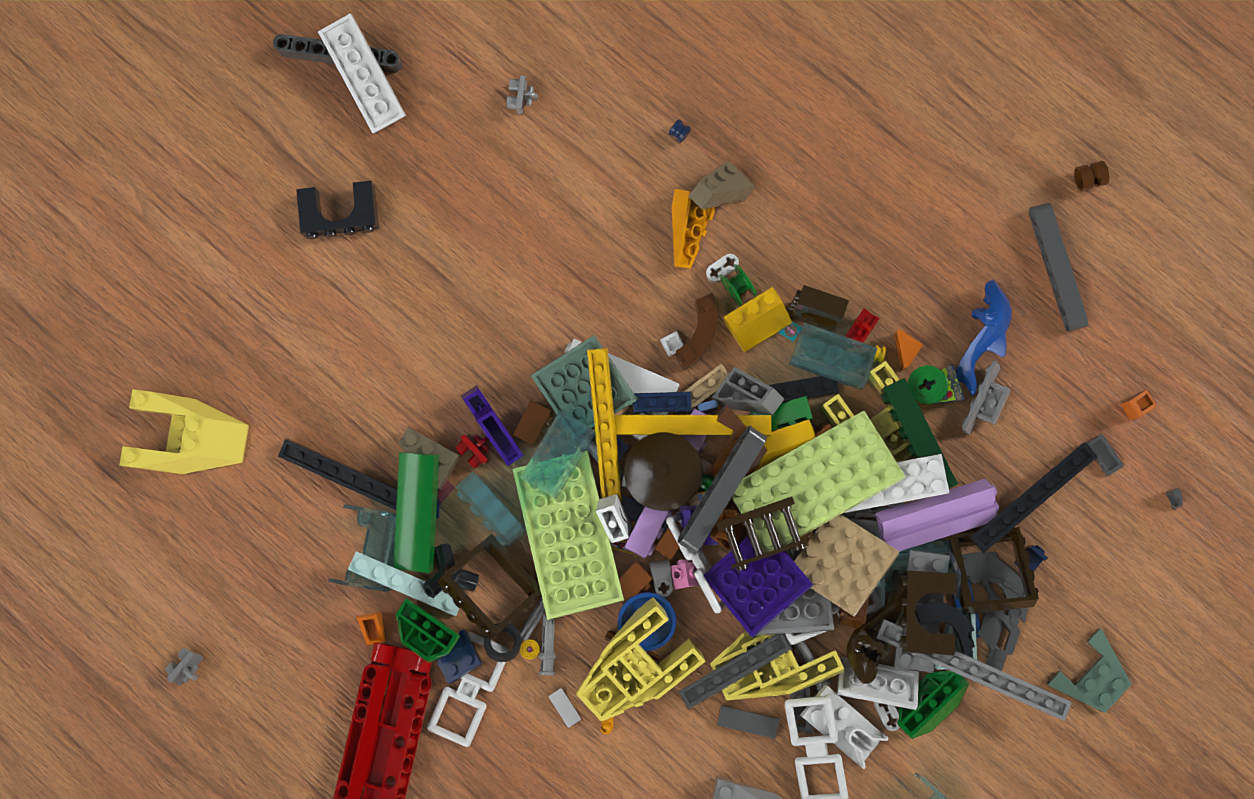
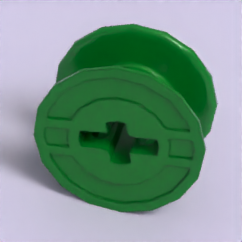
M735 264L736 276L730 280L722 274L719 277L732 299L739 306H742V301L739 297L747 290L753 296H757V293L745 272Z
M920 366L911 373L908 379V385L916 401L921 404H936L947 394V377L935 366ZM926 380L929 382L936 381V384L931 385L932 389L923 388L920 390V387L925 385L924 382Z

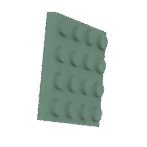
M595 334L531 375L573 439L595 426L587 355L588 349L603 348ZM609 357L615 414L635 402L637 398Z

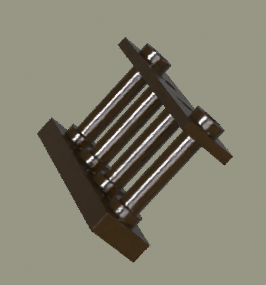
M792 496L716 523L718 531L723 530V533H726L736 561L735 564L731 565L732 569L736 568L737 571L748 568V563L791 548L794 551L806 548L805 544L809 542L808 538L801 540L791 513V505L795 504ZM777 510L783 513L793 540L792 544L784 547L781 545L771 517L773 516L772 512ZM761 516L762 520L764 519L774 550L766 553L762 552L752 524L754 523L753 519ZM739 523L745 526L755 557L746 560L743 559L733 531L735 529L734 525Z

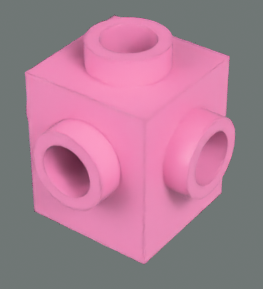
M687 559L677 561L678 565L670 566L674 589L699 585L694 575L697 568L693 562L689 563Z

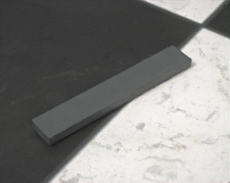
M776 634L678 692L687 708L691 709L789 652L792 648L784 634Z

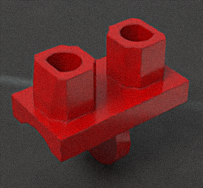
M863 308L845 335V338L861 347L880 318Z
M465 434L460 437L462 440L455 448L462 456L470 449L472 450L474 455L467 462L474 469L489 462L479 450L482 448L485 453L489 451L490 448L486 445L489 441L487 437L481 439L476 435L473 438L477 443L476 445Z

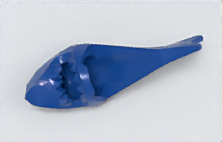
M990 280L985 285L983 301L988 304L989 308L985 310V308L978 307L972 310L971 314L974 319H980L985 326L970 344L956 369L959 382L966 385L971 395L976 393L977 384L974 369L979 357L986 351L994 352L1003 358L1006 355V332L1012 319V310L1007 296L995 280Z

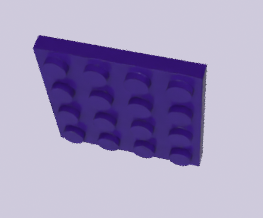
M747 536L738 544L744 560L755 557L751 542ZM731 550L704 574L707 583L751 637L757 635L814 585L785 551L748 563V568L737 571L736 568H731V565L736 563Z

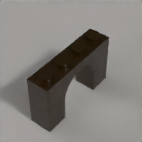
M803 285L801 290H797L788 312H791V319L834 332L837 323L843 320L849 300Z
M908 570L902 575L901 587H904V595H901L900 605L904 609L903 615L900 616V627H903V636L900 635L899 646L902 648V652L955 655V634L931 633L924 630L917 622L915 608L920 598L926 594H956L957 573Z

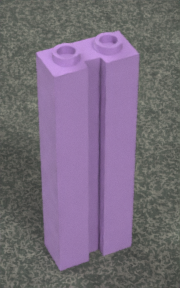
M985 478L950 489L948 494L921 498L877 512L875 514L880 539L898 551H902L985 525L996 517L997 512H999V506L995 500L997 490Z

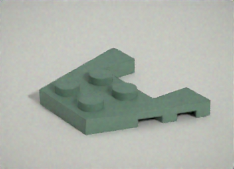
M1097 629L1086 641L1101 655L1075 685L1061 671H1058L1046 684L1106 713L1132 684L1104 632L1101 629Z

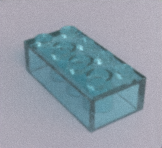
M804 323L789 365L862 390L868 380L877 348Z
M560 410L520 478L557 500L595 436V431Z
M475 472L469 474L456 486L458 490L456 494L463 502L471 504L469 509L476 516H481L484 519L482 523L489 531L492 532L494 530L497 534L495 538L502 546L507 545L511 547L527 533L526 528Z

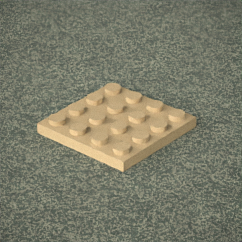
M839 515L817 529L812 536V540H809V546L803 548L794 562L814 584L811 589L855 617L895 561L899 551L843 515Z

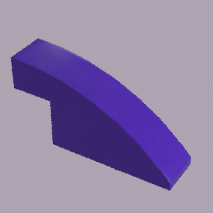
M477 385L461 395L476 421L507 466L524 456Z

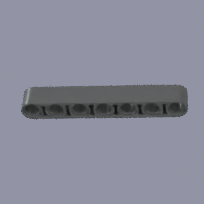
M279 34L273 39V46L283 57L335 64L322 40ZM283 43H287L284 48H280ZM300 46H305L303 50L298 51ZM370 47L374 56L378 57L377 62L382 71L396 73L402 68V62L395 51ZM323 48L321 53H316L318 49ZM391 59H396L394 64H388Z
M1049 202L1030 207V220L1064 327L1068 332L1087 327V315L1053 208Z
M748 426L743 431L679 535L677 542L693 553H696L701 548L765 444L767 437L751 426Z

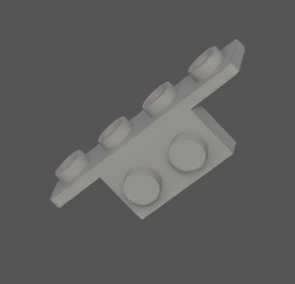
M993 360L992 364L987 367L984 382L980 383L977 391L978 395L970 404L968 417L963 419L962 430L967 435L971 434L977 419L996 425L1011 392L1010 388L994 383L1001 368L997 361Z

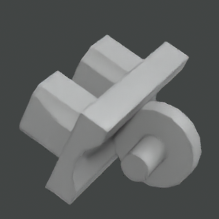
M520 75V79H510L509 91L518 92L517 97L508 96L506 106L516 110L517 114H523L525 99L527 106H531L532 101L538 99V94L533 92L534 87L529 86L528 91H526V76Z
M182 648L178 653V657L182 661L179 664L172 662L165 669L169 675L166 679L178 685H182L183 682L187 683L189 679L194 681L198 679V675L195 672L199 669L197 665L203 659L201 654Z

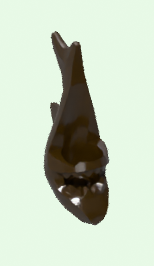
M897 569L894 570L892 575L891 594L888 602L878 611L867 615L865 624L852 632L847 643V657L850 666L862 684H869L874 681L878 672L879 659L889 655L891 650L886 642L877 639L876 636L883 619L895 624L903 608L900 605L901 595H904V587H901V576Z

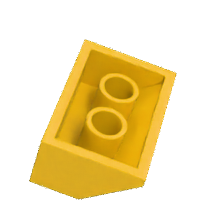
M773 287L724 317V324L743 353H746L792 323L782 300Z

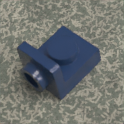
M1028 545L1025 548V551H1028L1030 555V569L1035 571L1042 561H1046L1048 557L1044 555L1045 551L1038 545Z

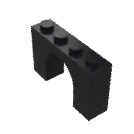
M371 180L353 182L354 208L351 214L341 221H329L323 218L319 191L315 187L296 189L300 233L306 239H317L318 236L323 235L325 237H335L340 233L353 235L357 231L370 233L374 232V229H379L375 185Z

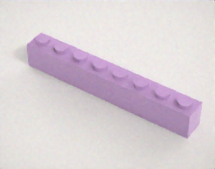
M693 409L691 415H706L696 409ZM680 435L689 441L697 452H703L707 444L704 441L707 435ZM644 506L624 548L642 558H646L647 555L651 556L655 548L653 542L655 538H660L664 530L661 526L664 520L671 516L673 511H657Z

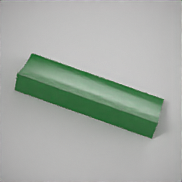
M399 453L394 568L398 570L423 573L434 571L439 454Z

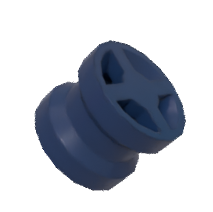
M678 119L668 135L676 137L677 141L682 143L689 135L691 127L685 126L683 121Z

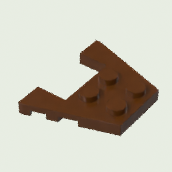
M726 404L716 421L732 429L733 432L714 462L699 455L702 461L703 474L712 476L718 474L743 431L747 428L742 420ZM763 445L744 477L755 471L767 451L765 445Z

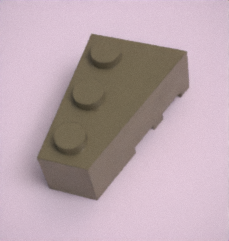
M727 161L701 179L689 197L701 209L720 206L721 203L732 204L733 201L737 200L740 202L745 201L755 188V185L737 170L733 164Z
M409 427L398 443L407 453L439 454L438 488L442 491L461 457Z

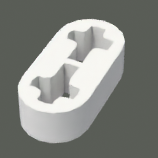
M727 254L710 265L706 271L707 280L717 283L721 281L720 274L726 277L734 272V267L729 265L724 268L723 266L727 264V259L730 261L734 260L733 266L735 264L738 265V258L734 254ZM712 269L714 271L721 269V271L718 273L717 278L715 276H710Z
M874 702L883 726L890 731L899 729L900 727L897 725L899 714L896 707L886 704L888 710L885 711L884 707L878 705V702ZM889 713L893 719L896 718L897 720L894 722V727H892L890 724L887 725V722L889 721L887 714Z

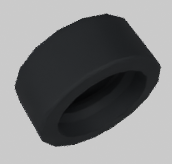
M509 624L502 630V632L510 633L514 639V646L509 652L499 653L492 648L491 640L486 635L484 637L486 654L497 662L512 660L521 648L520 632L512 624Z

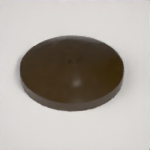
M659 432L642 438L632 447L625 461L624 477L629 492L640 504L657 511H670L684 506L696 495L702 482L703 466L697 450L689 441L673 433Z

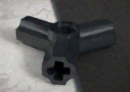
M447 543L435 547L434 555L439 571L422 585L424 593L433 599L443 590L437 582L446 573L445 571H448L456 564L451 545ZM460 569L451 578L461 588L474 592L478 584L479 575Z

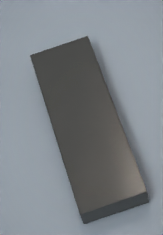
M721 705L717 725L775 739L779 718Z

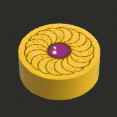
M529 639L521 644L520 653L524 658L534 659L538 656L540 646L535 640Z

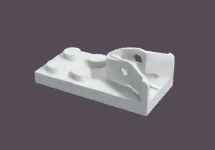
M825 684L815 697H831L838 734V741L833 744L861 768L865 769V759L880 741H887L889 738ZM824 704L807 706L800 715L823 735H829Z

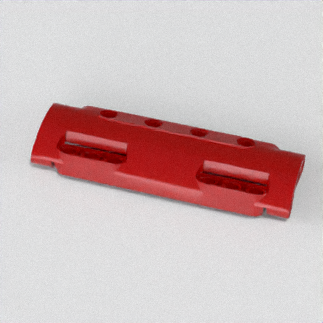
M374 642L370 658L372 662L364 667L333 799H360L363 787L362 799L406 798L432 683L429 677L432 662H427L411 649ZM390 669H392V670H391L390 679H389V683H388V687H387V692H386L385 700H384V705H383V709H382V713H381V718H380V721H378V720H379V716H380V712H381V707H382V703H383V699H384V694H385V690H386V686H387V681H388Z

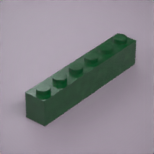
M903 378L881 389V399L885 405L888 404L891 410L889 415L893 422H897L900 428L898 433L902 440H906L909 455L917 459L942 454L948 488L950 489L958 485L906 379Z

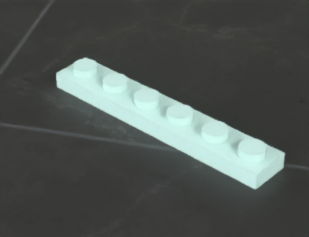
M357 551L355 552L348 570L449 614L457 615L459 608L453 603V599L448 594L442 591L434 599L428 597L422 588L426 581Z

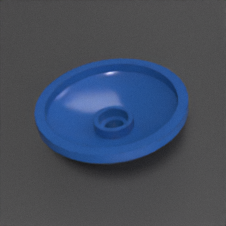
M650 592L639 593L629 598L622 605L617 619L618 630H620L642 605L652 597L655 598L666 611L669 620L639 643L645 651L656 650L664 646L671 639L676 628V615L671 604L664 597Z

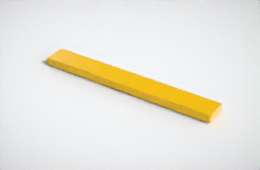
M608 348L588 349L587 355L602 498L617 494L622 502Z
M615 415L616 435H650L659 432L676 435H731L733 432L732 429L716 421L718 415ZM736 415L746 427L751 426L764 435H771V415Z

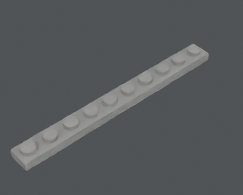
M883 619L876 638L900 648L899 639L900 635L903 636V627ZM955 651V655L911 653L1065 721L1072 702L957 651Z

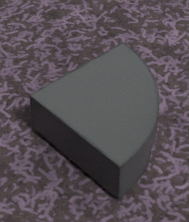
M1179 488L1167 491L1166 495L1173 509L1182 507L1183 499Z

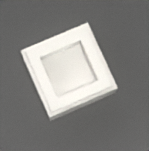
M677 331L660 339L668 357L674 355L677 349L684 346Z

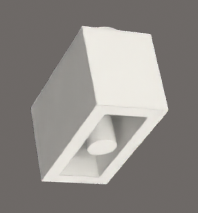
M615 494L599 499L596 512L610 542L614 543L629 538L632 525L618 495Z

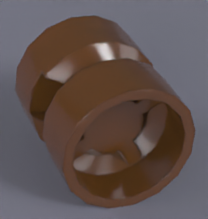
M1098 161L1091 163L1090 167L1088 165L1076 167L1074 169V179L1077 188L1080 191L1092 189L1093 186L1107 185L1109 183V170L1106 163Z

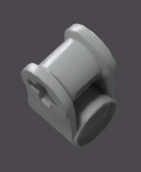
M669 559L650 562L656 594L664 598L669 597L673 590ZM661 584H665L666 587L670 588L666 591V594L658 590V588H661Z

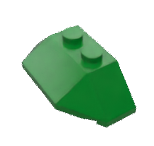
M407 598L395 614L398 621L401 643L429 663L449 654L460 637L456 630Z
M950 670L928 673L918 683V706L916 710L899 707L897 725L911 739L930 733L959 706L969 683L961 675Z

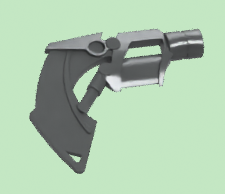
M996 553L962 554V557L965 558L963 561L967 579L972 584L980 582L989 595L990 600H1000V598L994 592L989 582L999 585L1005 599L1025 597L1021 578L1009 566L1000 561ZM1028 608L1007 610L1006 614L1003 613L1005 610L986 612L980 632L977 631V634L983 639L990 650L985 664L1000 671L1003 670L1007 655H1013L1020 634L1017 626L1019 619L1025 623ZM1004 626L1008 631V636L1002 650L997 647V642Z

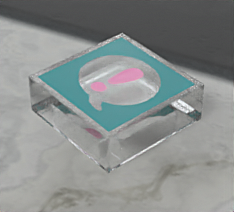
M791 320L792 323L781 329L777 335L794 344L803 326Z

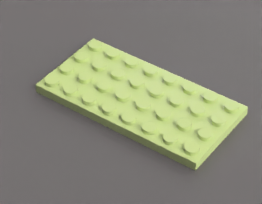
M862 411L744 477L733 494L732 499L740 513L743 514L792 496L795 504L791 505V513L801 537L905 479V475L865 411ZM777 510L772 512L773 516L771 517L781 545L784 547L793 542L783 513ZM761 516L754 518V523L752 524L763 553L774 550L764 519L762 520Z
M588 451L514 468L513 474L547 620L624 601L610 540L596 512L599 495Z

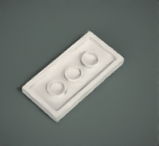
M841 657L840 661L845 672L838 675L837 695L916 710L918 706V671L879 664L874 681L869 684H862L850 666L848 658Z

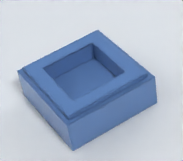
M716 400L697 405V410L702 413L718 408Z

